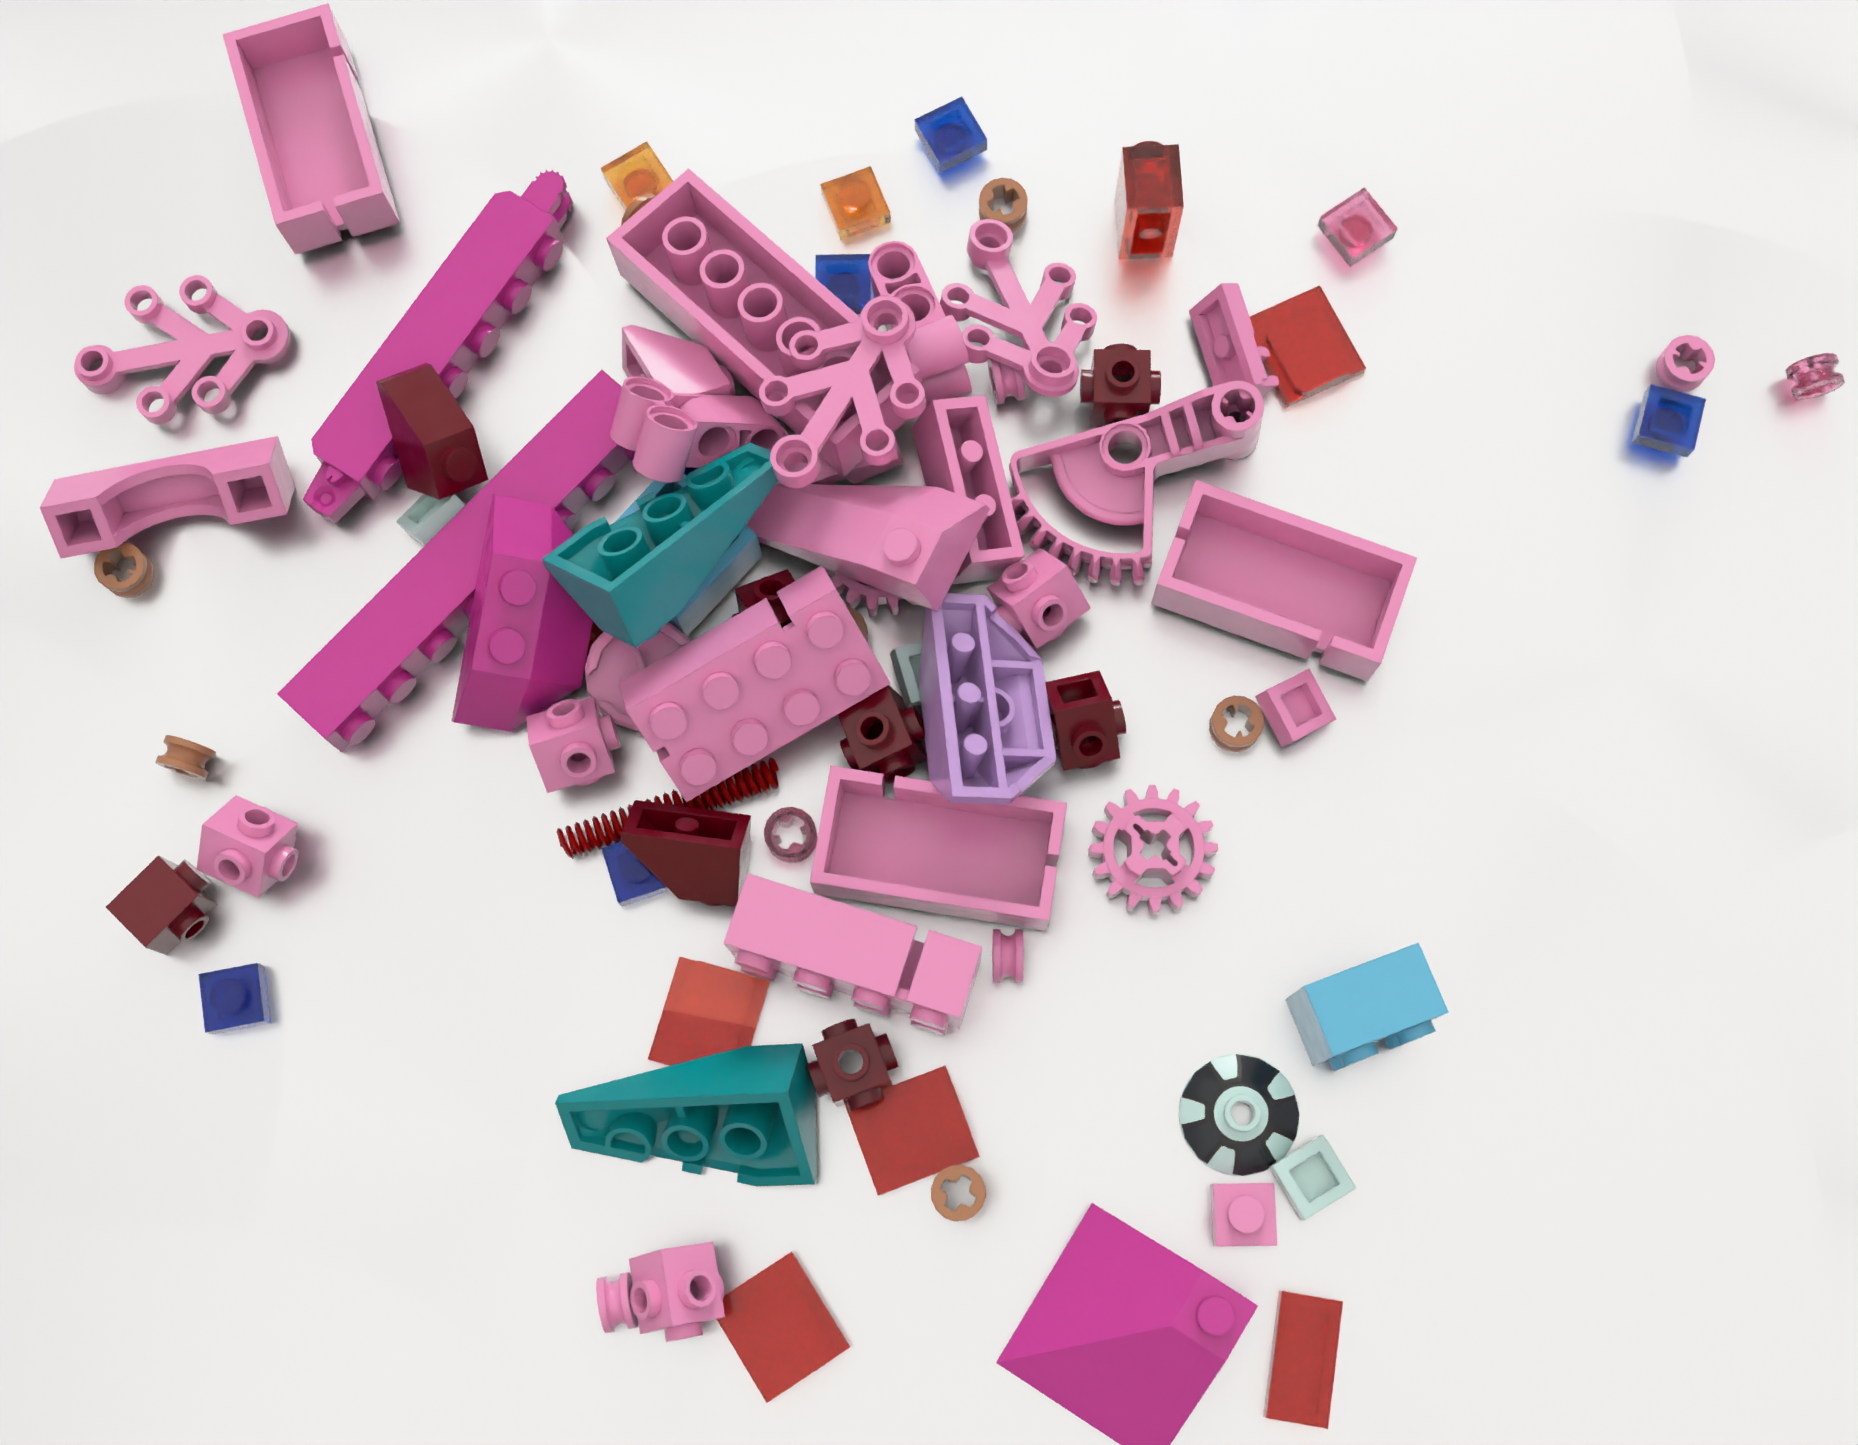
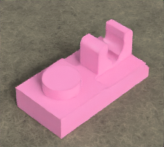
M1221 283L1189 310L1213 386L1241 380L1251 383L1264 396L1279 384L1278 376H1267L1263 361L1270 357V353L1266 347L1257 346L1253 335L1255 332L1238 283Z

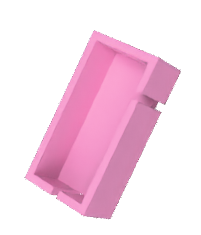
M327 3L222 34L276 227L294 254L342 241L341 230L348 229L351 235L356 237L399 224V217L363 94L357 82L358 77L348 43L329 4Z
M1195 480L1157 582L1151 604L1306 660L1309 659L1313 651L1322 653L1319 661L1320 665L1368 682L1382 662L1417 557Z
M823 566L818 567L777 591L792 621L788 625L781 627L767 598L619 683L627 713L652 751H657L660 763L686 802L891 684Z
M830 765L810 877V884L814 894L1047 931L1067 803L1021 795L1009 805L949 803L933 785L932 781L895 776L893 786L895 799L884 798L886 790L884 774Z
M749 873L746 875L724 940L725 946L735 957L734 963L741 966L740 970L742 972L769 981L775 980L777 972L793 977L792 981L798 984L797 989L826 999H831L833 990L852 996L851 1000L855 1002L854 1007L883 1017H888L890 1008L910 1014L909 1018L912 1019L911 1025L940 1035H945L947 1026L960 1030L979 970L982 946L931 930L928 931L925 943L914 940L917 926Z

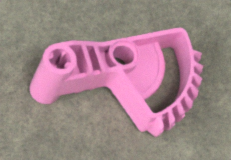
M1241 380L1230 381L1202 389L1140 416L1015 452L1010 459L1009 471L1017 495L1011 498L1015 516L1025 513L1017 521L1019 534H1028L1037 529L1029 542L1030 548L1036 551L1039 548L1043 549L1049 543L1053 544L1048 553L1060 561L1065 554L1069 555L1070 558L1067 565L1073 576L1079 572L1084 562L1090 564L1088 569V579L1090 582H1098L1101 569L1106 568L1111 569L1110 578L1113 586L1121 584V570H1133L1134 584L1142 585L1144 583L1143 569L1149 568L1152 565L1153 493L1155 480L1162 475L1179 472L1189 467L1201 466L1203 463L1217 459L1240 460L1250 455L1256 448L1259 440L1264 412V401L1260 391L1251 383ZM1120 443H1132L1140 449L1141 455L1130 464L1118 463L1110 456L1112 449ZM1052 464L1056 480L1064 495L1077 509L1087 516L1113 525L1127 526L1144 523L1143 549L1135 553H1111L1092 549L1070 540L1048 524L1038 513L1023 487L1020 478L1021 473Z

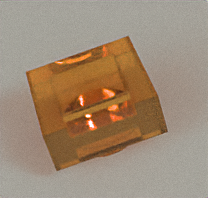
M647 141L600 168L604 180L625 211L638 197L649 193L658 195L673 182V179Z
M871 166L820 184L821 195L840 240L891 222L890 210Z

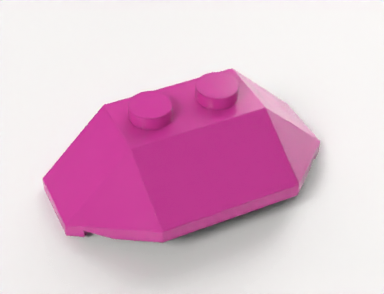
M492 494L451 720L454 723L512 731L527 721L526 716L542 712L581 687L593 620L552 576L542 561V558L573 536L552 505Z

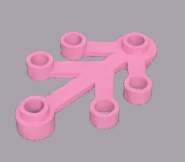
M983 219L977 221L972 225L966 247L967 254L977 268L987 270L1004 306L974 294L971 288L960 283L949 284L943 289L940 305L945 316L952 315L956 322L964 321L971 316L1019 337L1025 348L996 338L994 333L983 325H970L962 332L969 362L980 364L991 358L1021 371L1027 386L1038 394L1057 397L1069 393L1076 386L1079 376V368L1074 353L1080 342L1092 337L1097 322V314L1093 308L1086 304L1075 303L1068 306L1061 324L1062 331L1054 342L1048 341L1043 328L1058 302L1071 296L1076 280L1075 271L1064 263L1049 264L1044 269L1040 289L1030 304L1008 261L1013 242L1012 231L1007 225L998 220ZM1053 280H1059L1063 283H1056ZM951 301H960L963 304H955ZM1074 320L1081 321L1085 324H1077L1074 322ZM970 342H978L984 346H975Z
M201 275L190 276L182 282L179 289L182 301L194 313H209L231 329L229 331L208 334L165 306L163 300L154 289L146 285H139L127 293L125 297L126 309L138 322L153 324L174 338L175 341L116 352L103 345L85 347L76 356L74 363L75 375L91 392L104 395L119 389L126 378V374L176 365L159 387H147L140 392L136 400L138 411L152 424H165L174 417L177 409L176 405L194 384L192 398L196 404L208 414H219L229 407L231 394L256 363L272 364L279 361L286 354L290 343V330L283 318L270 310H256L247 314L218 295L217 290L206 277ZM199 289H207L202 299L192 300L194 292ZM152 299V303L147 309L137 310L141 301ZM268 329V333L263 339L258 341L252 340L256 333ZM231 355L216 377L205 376L197 380L215 357ZM103 359L99 369L89 371L95 362ZM219 389V395L215 400L210 402L204 401V396L209 390ZM157 399H164V404L160 410L149 412L152 402Z
M890 295L878 296L871 299L864 306L858 321L818 332L813 330L797 332L789 342L792 361L799 369L809 372L787 378L775 375L768 377L761 383L759 397L762 407L772 416L787 415L794 409L797 400L828 392L801 435H787L778 440L771 450L770 461L774 474L783 485L790 488H802L811 484L817 478L821 468L819 453L852 401L854 402L862 429L860 447L863 458L875 466L888 464L894 459L897 452L895 435L889 427L885 426L870 376L882 355L893 382L889 393L893 412L901 418L912 419L921 415L925 410V390L923 385L914 377L905 348L915 334V317L910 307L900 299ZM884 324H893L896 326L894 329L889 331L878 330V328ZM806 345L817 347V350L810 355L798 353ZM858 346L849 361L817 369L824 363L826 353ZM775 391L787 393L786 397L780 401L768 399L770 394ZM905 393H913L918 396L914 402L909 404L898 401L899 397ZM877 439L888 442V445L880 451L868 448L869 444ZM801 461L807 464V467L797 472L787 471L788 467L794 462Z

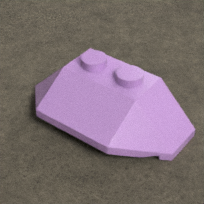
M947 593L938 612L927 607L925 608L919 688L929 780L932 781L933 785L949 803L1009 805L1052 768L1056 762L1042 659L1018 631L995 612L997 607L986 595Z

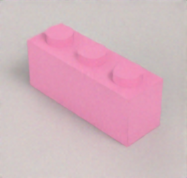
M986 395L932 400L912 425L925 485L939 487L981 502L990 509L952 585L999 579L1007 567L1020 561L1025 557Z

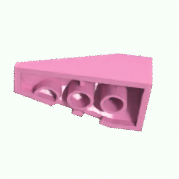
M775 484L749 519L746 526L757 534L760 543L938 612L990 509L986 504L939 487L809 484L802 488H790L783 484Z

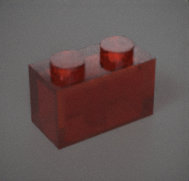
M1144 141L1134 146L1122 147L1114 198L1118 260L1173 257L1184 208L1179 144L1163 145L1157 141Z

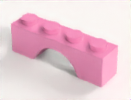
M275 436L54 479L40 506V510L61 559L117 548L128 538L148 527L185 516L214 515L225 519L230 525L287 515L295 484L279 437Z

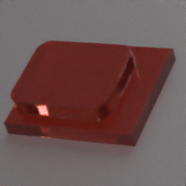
M1320 285L1250 316L1257 346L1266 347L1270 353V357L1263 361L1265 371L1268 376H1278L1279 384L1275 389L1286 408L1358 376L1366 370L1362 359Z
M679 956L648 1060L671 1066L744 1046H752L771 983L751 977L745 973Z
M946 1065L882 1089L885 1099L868 1107L850 1112L848 1103H845L878 1196L937 1174L951 1165H960L980 1157Z
M793 1251L726 1294L723 1298L725 1317L719 1318L717 1321L766 1403L851 1347Z

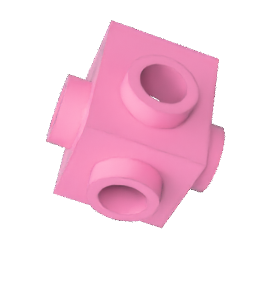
M1042 548L1037 549L1024 560L1011 564L1004 570L999 579L986 588L997 606L995 612L1012 625L1025 641L1035 649L1058 638L1067 626L1091 609L1068 565Z
M594 696L579 701L575 699L563 700L555 703L546 711L526 716L529 747L547 793L573 785H590L599 781L603 776L615 773L612 750L621 747L619 736L611 714L600 716Z
M236 795L202 824L196 870L260 898L277 880L285 881L294 870L299 856V851L294 848L298 823Z
M713 1242L660 1249L629 1259L633 1284L630 1297L631 1306L638 1318L640 1334L664 1330L666 1342L703 1335L701 1323L725 1317L723 1306L724 1284L722 1277L718 1273Z

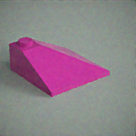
M1091 1203L996 1363L1120 1445H1170L1227 1361L1258 1305L1204 1270L1094 1203Z

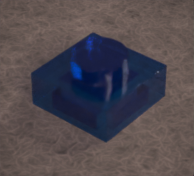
M962 96L914 119L915 132L939 173L987 150L988 139Z
M816 254L815 278L852 311L860 314L864 306L871 300V277L868 265L870 254Z
M1650 384L1643 394L1632 443L1687 458L1695 450L1706 399Z
M621 842L601 848L618 904L621 907L670 891Z
M253 963L198 974L205 1033L214 1035L271 1024L264 965Z

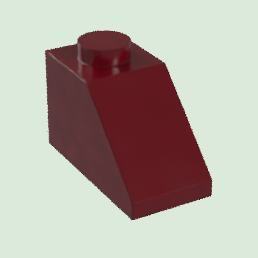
M425 363L376 381L408 489L440 500L488 480L474 426L431 364Z
M634 800L621 833V843L678 899L697 901L710 906L726 905L736 907L748 873L751 815Z

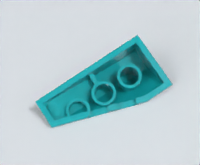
M749 442L690 472L685 479V487L656 497L654 492H651L637 499L636 502L640 510L609 525L606 518L602 517L586 525L542 558L546 569L602 631L635 648L644 641L656 636L665 624L683 610L778 482L770 461L771 450Z
M803 1043L744 1046L560 1094L555 1102L572 1149L640 1163L648 1159L649 1156L683 1162L682 1171L699 1175L702 1174L704 1167L738 1173V1183L752 1186L810 1185L816 1182V1089L807 1067L808 1061Z

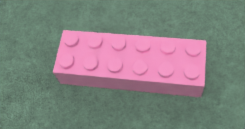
M689 168L606 238L620 275L695 343L707 346L716 362L720 366H725L731 375L760 402L759 387L768 377L779 375L787 378L809 372L799 369L792 361L789 342L794 334L802 330L818 332L858 321L859 318L854 311ZM806 345L798 353L810 355L817 350V347ZM858 346L826 353L824 363L817 369L849 361ZM882 355L870 376L885 426L895 432L908 419L897 416L892 410L889 393L893 382ZM910 361L915 379L922 384L920 369ZM775 391L770 394L768 399L780 401L786 397L787 393ZM828 392L797 400L794 409L790 413L777 417L793 432L801 435ZM905 393L899 397L898 401L909 404L914 402L918 396L913 393ZM853 401L819 453L843 477L864 459L860 447L862 429ZM874 440L869 444L868 448L875 450L885 440Z

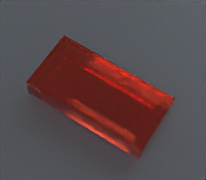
M1279 1290L1263 1417L1328 1429L1343 1301Z

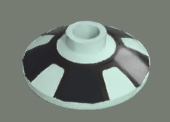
M1231 1054L1207 1062L1190 1077L1180 1098L1179 1124L1187 1146L1202 1163L1223 1174L1248 1176L1270 1169V1165L1284 1158L1289 1152L1299 1128V1106L1293 1088L1277 1068L1254 1056ZM1236 1102H1244L1252 1109L1253 1116L1247 1125H1239L1232 1119L1231 1109Z

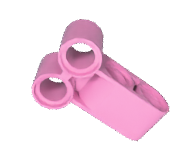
M891 241L877 246L870 254L868 260L874 298L882 295L894 296L910 307L915 320H920L915 322L916 330L914 337L905 348L909 360L921 371L922 384L926 396L925 409L932 400L959 398L971 394V382L965 364L969 363V358L962 333L955 318L952 315L945 316L917 253L904 242ZM885 324L888 331L896 327L893 324Z
M629 377L624 380L610 431L611 439L615 443L635 451L632 463L635 470L649 479L667 483L681 480L686 467L700 468L749 442L772 450L778 440L788 435L787 431L775 417L763 409L762 403L757 398L750 396L673 393L665 384L645 377Z

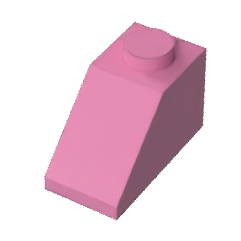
M636 325L622 327V368L628 378H650L665 384L673 393L735 396V385L731 373L725 366L720 367L707 346Z

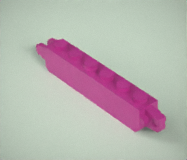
M546 170L544 173L540 172V175L536 176V181L530 183L521 197L510 190L495 193L311 438L313 454L321 462V466L303 500L316 513L336 524L364 495L375 501L382 490H388L397 482L402 473L376 381L428 363L433 366L455 399L458 398L467 384L468 373L480 357H486L493 351L498 343L500 330L512 314H518L526 306L531 296L532 286L543 271L551 270L557 264L563 251V244L565 243L560 228L567 220L566 216L571 214L570 210L573 209L572 198L566 190L567 184L563 175L560 176L559 172L555 173L553 170L550 172Z

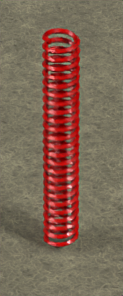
M771 757L768 760L769 768L766 762L762 760L759 763L760 770L753 763L751 765L752 775L746 767L742 770L743 778L741 773L738 772L733 775L734 780L732 776L725 780L726 785L722 781L717 784V788L713 786L708 789L709 793L705 791L688 802L682 796V803L678 792L673 789L671 794L674 805L708 810L710 808L716 811L717 804L724 809L726 801L733 806L735 798L740 803H742L744 796L750 800L752 798V791L758 797L761 794V789L764 793L768 794L770 786L773 790L777 791L779 784L776 771H779V767L775 759ZM664 792V804L673 805L669 794ZM655 795L654 802L662 803L660 797ZM630 804L627 807L628 813H630V810L632 808V805ZM620 807L618 810L622 827L615 811L611 810L609 813L614 832L606 814L602 813L601 815L604 832L598 818L593 816L592 822L596 837L589 821L584 819L583 824L587 840L580 823L575 822L574 827L578 843L571 826L567 825L565 830L570 848L562 829L558 828L556 832L560 847H563L568 857L574 859L576 853L583 856L585 850L592 853L594 847L601 850L603 844L607 847L611 845L612 841L618 844L622 828H624L628 818L624 808Z

